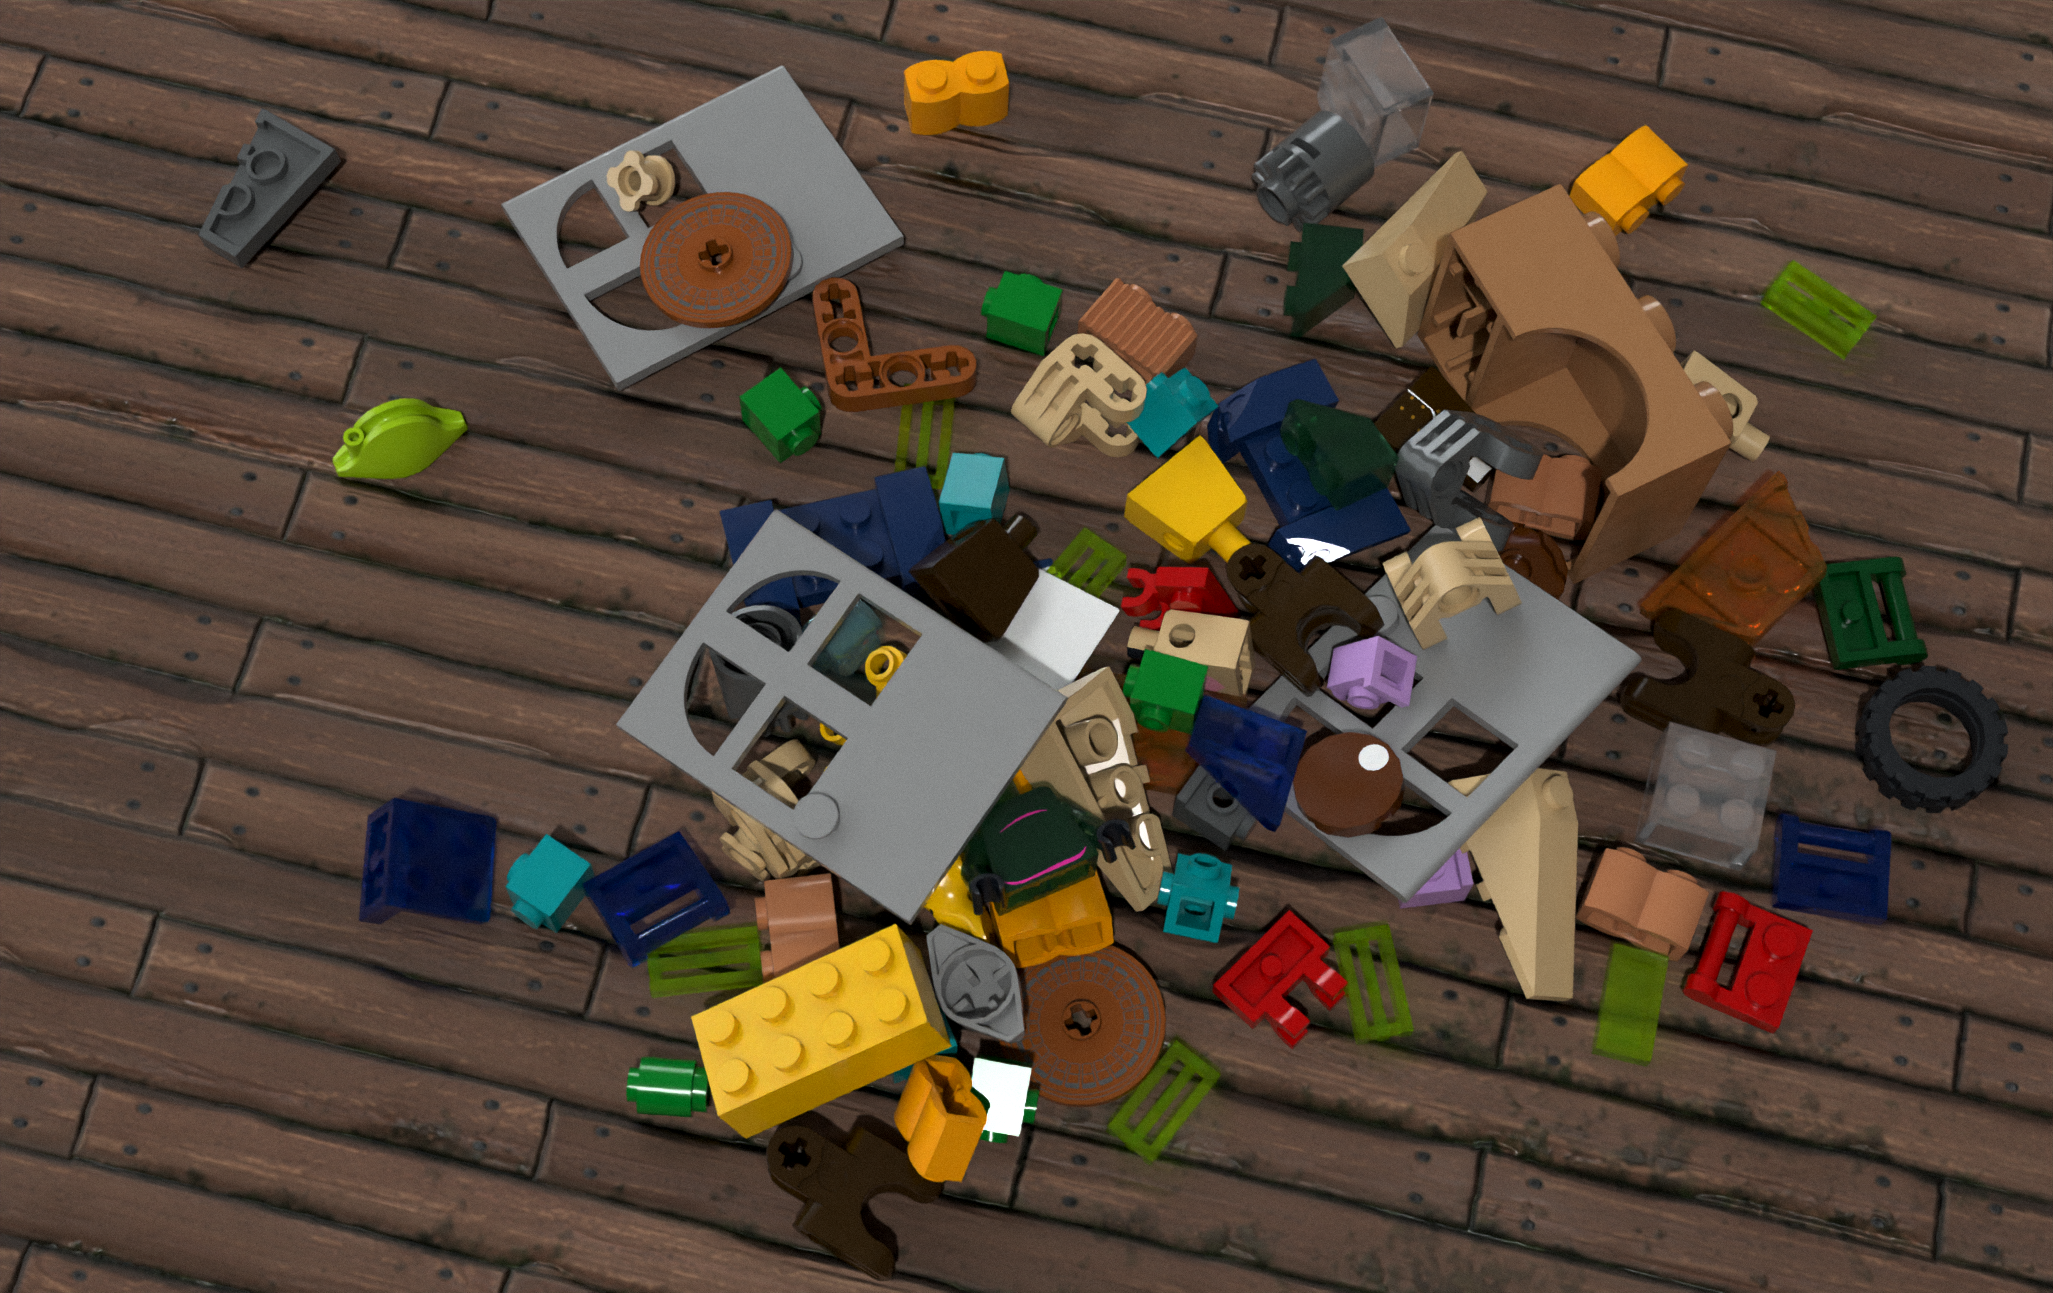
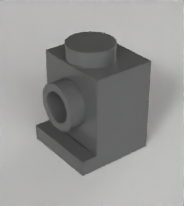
M1206 756L1176 797L1172 816L1227 851L1236 836L1245 841L1258 823L1262 814L1255 809L1260 794L1215 766V761ZM1218 796L1231 806L1227 808L1218 807L1212 798Z

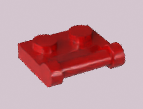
M1726 891L1719 892L1713 906V911L1716 913L1715 920L1695 974L1688 975L1683 993L1696 1002L1773 1034L1779 1029L1813 930L1751 905L1748 900L1738 894ZM1739 924L1750 929L1729 990L1720 987L1716 980L1736 925Z

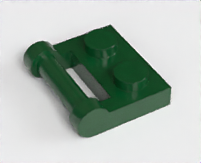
M1901 557L1815 565L1810 572L1834 670L1892 663L1911 665L1928 658L1925 641L1918 639L1902 579L1906 576V570ZM1872 581L1882 585L1896 641H1887Z

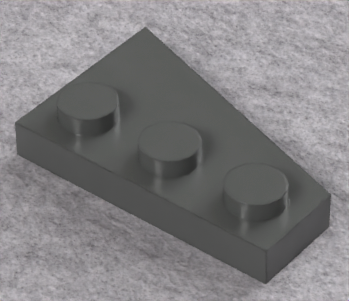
M261 108L255 120L258 129L250 145L243 144L236 158L240 165L231 183L222 186L198 234L206 248L240 268L247 264L341 162L334 148L264 108Z

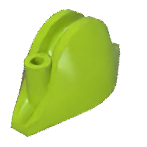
M414 398L386 401L368 410L357 420L354 427L344 432L343 440L345 444L336 453L332 461L338 477L405 478L419 473L430 466L468 430L462 413L456 410L433 407L422 400Z

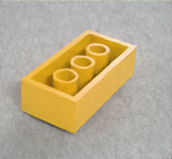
M897 924L691 1017L717 1114L745 1139L952 1047L921 951Z

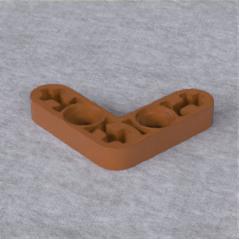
M838 277L825 279L816 285L812 296L814 320L828 396L831 403L837 409L845 412H860L958 398L967 395L973 390L976 384V359L967 348L959 345H947L870 356L859 295L855 285L849 280ZM839 299L842 305L843 318L834 320L832 304L829 300ZM841 336L853 338L857 342L856 347L847 352L835 351L829 345L831 341ZM956 367L960 375L951 376L947 368ZM925 369H931L932 381H926ZM897 371L911 372L917 378L914 383L906 387L893 385L888 380L890 375ZM879 376L880 388L874 389V379L872 377ZM855 381L858 390L848 391L845 382Z

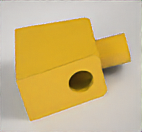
M1201 435L1127 494L1124 517L1186 563H1194L1212 548L1228 564L1234 552L1243 546L1252 544L1236 528L1244 520L1248 503L1246 496Z

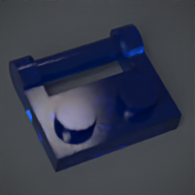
M1779 814L1774 832L1776 853L1772 908L1881 926L1887 920L1891 832L1872 828L1869 833L1799 822V817L1796 815ZM1798 843L1866 854L1868 864L1797 852Z
M680 831L582 884L585 896L616 941L623 957L631 968H635L647 961L646 954L711 918L714 922H717L730 914V908L723 894ZM693 890L700 897L696 902L636 935L630 925Z

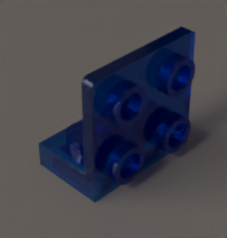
M398 798L391 799L368 815L359 921L380 925L403 911L479 925L488 922L491 909L496 819L491 816Z

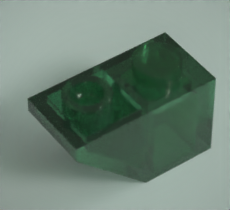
M1303 223L1299 242L1290 241L1286 271L1295 272L1294 286L1286 285L1283 302V316L1292 317L1290 336L1301 337L1354 299L1357 288L1342 265L1363 246L1364 229Z
M1301 399L1289 402L1280 429L1283 444L1290 454L1299 458L1309 472L1310 480L1315 490L1320 495H1325L1336 511L1389 486L1399 457L1370 418Z

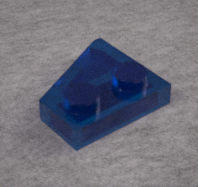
M1204 695L1199 702L1185 751L1267 830L1275 832L1282 820L1307 730Z

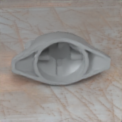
M940 924L926 937L934 991L938 1004L944 1013L956 1023L972 1031L1010 1044L1020 1041L1025 1035L1023 996L1020 979L1011 959L1004 951L992 944Z

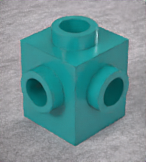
M1178 853L1174 873L1163 871L1157 904L1167 906L1163 932L1218 943L1223 918L1234 919L1240 887L1230 885L1232 864L1222 863L1218 858L1208 854L1198 853L1188 856Z

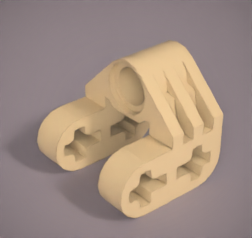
M1081 333L1067 338L1041 361L1015 400L1011 414L1049 448L1075 442L1083 435L1107 456L1124 457L1132 453L1139 444L1140 438L1126 422L1133 421L1143 412L1147 388L1142 377L1101 340L1093 335ZM1075 356L1082 360L1087 359L1089 356L1093 357V369L1087 365H1083L1079 369L1076 368ZM1114 389L1119 393H1123L1127 389L1132 391L1131 402L1118 397L1113 392ZM1109 424L1116 429L1122 425L1127 426L1126 438L1121 434H1116L1112 438L1108 436Z
M1480 517L1455 528L1461 541H1447L1435 544L1426 549L1414 563H1412L1407 551L1382 563L1409 624L1423 650L1448 639L1439 619L1450 618L1480 604L1486 597H1489L1497 615L1522 604L1515 586Z
M797 739L784 743L761 761L755 760L747 766L748 770L742 776L794 810L799 801L791 791V788L811 772L816 761ZM712 792L715 806L732 826H739L752 844L762 853L763 860L767 864L766 868L775 879L806 876L820 865Z

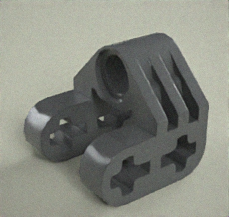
M1443 410L1401 447L1396 458L1395 470L1405 504L1408 507L1419 510L1422 516L1427 519H1433L1434 524L1440 528H1448L1457 535L1458 533L1455 528L1480 517L1497 552L1504 550L1514 525L1503 515L1461 490L1470 468L1469 459L1471 456L1479 457L1503 473L1520 479L1533 480L1544 453L1532 443L1487 417L1465 411Z

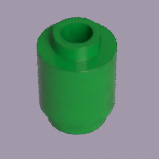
M642 1056L639 1068L630 1067L626 1096L627 1102H636L637 1114L692 1118L694 1112L707 1113L711 1088L705 1066H698L697 1060Z

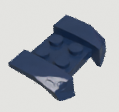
M1316 359L1257 378L1218 404L1219 407L1214 410L1207 425L1209 446L1222 464L1239 452L1241 453L1280 526V529L1275 532L1266 547L1272 549L1298 573L1315 557H1319L1330 564L1407 535L1411 531L1387 487L1379 490L1376 489L1334 413L1339 399Z
M926 466L874 477L875 489L779 510L896 587L900 586L901 590L924 605L928 606L934 602L908 572L916 563L945 542L943 525ZM771 500L719 511L733 565L774 511ZM801 575L786 577L762 586L747 596L744 602L746 607L769 605L781 608L793 615L802 628L800 608L825 603L838 586V583L817 576Z

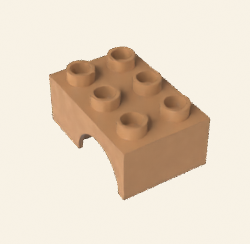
M1558 184L1450 233L1417 336L1443 377L1476 414L1487 417L1502 426L1521 425L1550 432L1572 445L1590 464L1602 469L1600 481L1602 510L1580 554L1566 562L1568 568L1567 575L1572 583L1576 584L1680 534L1732 443L1730 439L1734 429L1729 407L1721 393L1706 381L1693 385L1674 356L1676 335L1671 319L1658 300L1649 295L1637 299L1617 269L1620 264L1619 246L1607 221L1594 211L1581 215L1563 186Z

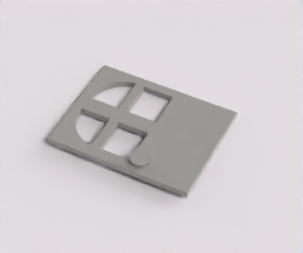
M783 65L501 204L505 215L618 391L812 292L821 281L831 277L839 278L904 244V238L900 230ZM674 149L704 194L715 192L745 194L764 202L780 216L791 239L793 262L784 288L769 306L755 316L727 327L696 328L681 324L663 330L629 328L610 320L593 307L589 301L641 275L640 258L642 248L647 236L655 226L653 225L648 228L637 211H624L620 206V198L616 190L607 183L608 170L611 167H617L624 160V155L627 151H640L645 158L646 156L661 155ZM594 188L627 239L567 269L559 251L561 225L571 206L583 194Z
M776 509L771 513L616 725L621 731L911 925L1060 713L1068 697ZM807 575L826 578L838 583V586L790 652L731 615L736 606L751 593L766 584L782 578ZM860 598L920 636L871 706L811 667ZM705 647L764 685L761 692L714 756L707 752L695 738L687 712V693L690 678ZM786 700L846 739V742L808 795L796 804L794 810L736 772V769Z
M1435 525L1407 553L1412 563H1414L1431 546L1441 542L1461 541L1459 535L1450 529L1440 528ZM1505 564L1504 566L1522 604L1497 615L1489 597H1486L1480 604L1450 618L1439 619L1448 639L1425 650L1420 646L1387 573L1365 594L1377 607L1385 624L1373 637L1380 636L1416 655L1417 661L1414 678L1419 681L1412 689L1410 705L1403 708L1396 705L1373 729L1319 689L1311 697H1306L1281 676L1209 747L1212 757L1404 903H1407L1642 661L1635 651ZM1335 625L1306 653L1312 658L1316 664L1317 672L1324 679L1330 672L1334 648L1365 639L1359 637L1357 633L1347 627ZM1297 705L1335 734L1346 732L1368 734L1388 744L1400 760L1405 785L1448 817L1427 830L1402 836H1382L1370 833L1346 838L1327 835L1315 828V824L1309 821L1307 817L1305 818L1299 810L1294 785L1280 763L1279 737L1286 718ZM1453 706L1514 749L1468 797H1465L1407 754Z

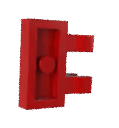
M1157 567L1156 574H1150L1148 571L1139 568H1128V581L1135 588H1144V591L1137 597L1122 598L1121 608L1126 615L1138 617L1145 616L1153 611H1162L1161 615L1155 620H1140L1139 627L1160 631L1166 611L1171 609L1237 619L1241 617L1240 612L1207 567Z
M1289 910L1213 985L1212 992L1252 1029L1265 1018L1278 1037L1293 1049L1308 1034L1306 1027L1310 1024V1020L1284 998L1303 980L1315 998L1331 1011L1345 997L1346 993L1343 990L1348 986V981L1322 961L1329 954L1330 946Z

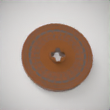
M734 192L708 193L682 202L667 212L655 224L642 248L640 273L649 298L670 319L696 328L727 327L755 316L775 300L784 288L790 275L793 262V247L784 222L764 202L754 197ZM721 254L722 263L712 266L711 256Z
M1109 945L1106 948L1089 954L1077 956L1059 955L1045 963L1020 968L1017 971L1022 988L1025 1035L1020 1041L1012 1044L1000 1040V1045L1005 1058L1033 1063L1029 1088L1040 1090L1039 1097L1069 1107L1082 1108L1104 1105L1134 1090L1150 1074L1160 1057L1164 1045L1166 1013L1163 999L1155 980L1133 956ZM1083 1011L1087 1018L1097 1017L1096 1020L1090 1023L1091 1033L1081 1036L1078 1029L1067 1030V1027L1074 1024L1073 1014Z

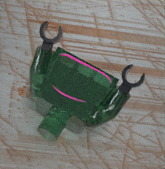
M1012 780L964 848L960 876L972 897L975 915L983 914L982 905L984 903L993 902L998 916H1002L1021 906L1095 876L1099 856L1096 848L1102 851L1104 860L1107 863H1113L1117 860L1115 847L1127 846L1133 850L1136 848L1130 826L1126 821L1121 819L1105 821L1066 797H1056L1047 786H1040L1020 794Z

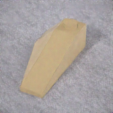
M1462 151L1455 153L1342 265L1395 348L1403 347L1419 330L1450 233L1475 221L1488 192Z
M1108 666L1057 690L1067 696L1068 700L1020 769L1024 777L1076 839L1082 840L1081 846L1083 848L1086 846V852L1137 912L1145 910L1158 898L1163 871L1173 873L1160 819L1154 814H1150L1143 783L1150 782L1146 764L1138 765L1131 737L1132 733L1138 732L1134 713ZM1113 819L1126 821L1130 826L1136 848L1131 850L1127 846L1115 847L1117 860L1113 863H1107L1104 860L1098 841L1081 831V825L1084 821L1089 820L1098 826Z
M1537 768L1460 847L1462 854L1471 851L1483 878V882L1476 884L1484 902L1492 899L1504 927L1501 929L1499 938L1526 999L1567 1001L1573 998L1578 820L1573 802V791L1569 784L1567 772ZM1490 774L1452 780L1448 784L1465 797H1468Z

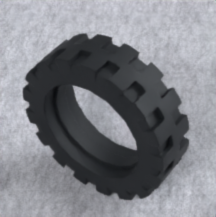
M1921 666L1918 671L1913 673L1911 668L1897 673L1892 680H1886L1869 699L1861 711L1862 716L1856 723L1855 735H1859V741L1855 744V751L1858 759L1863 758L1865 767L1862 770L1870 782L1875 780L1881 786L1878 791L1889 800L1895 797L1902 801L1900 806L1914 811L1918 807L1926 808V813H1941L1947 807H1950L1951 811L1957 810L1965 806L1970 800L1976 799L2000 774L2003 768L2000 765L2007 757L2009 744H2004V737L2008 734L2005 720L2000 721L1997 714L2000 708L1992 697L1987 699L1981 693L1984 688L1973 679L1970 682L1961 679L1962 673L1947 668L1945 672L1936 671V666ZM1928 702L1949 711L1960 720L1970 736L1972 758L1968 768L1955 777L1938 778L1918 772L1901 759L1892 744L1889 723L1895 710L1907 703Z

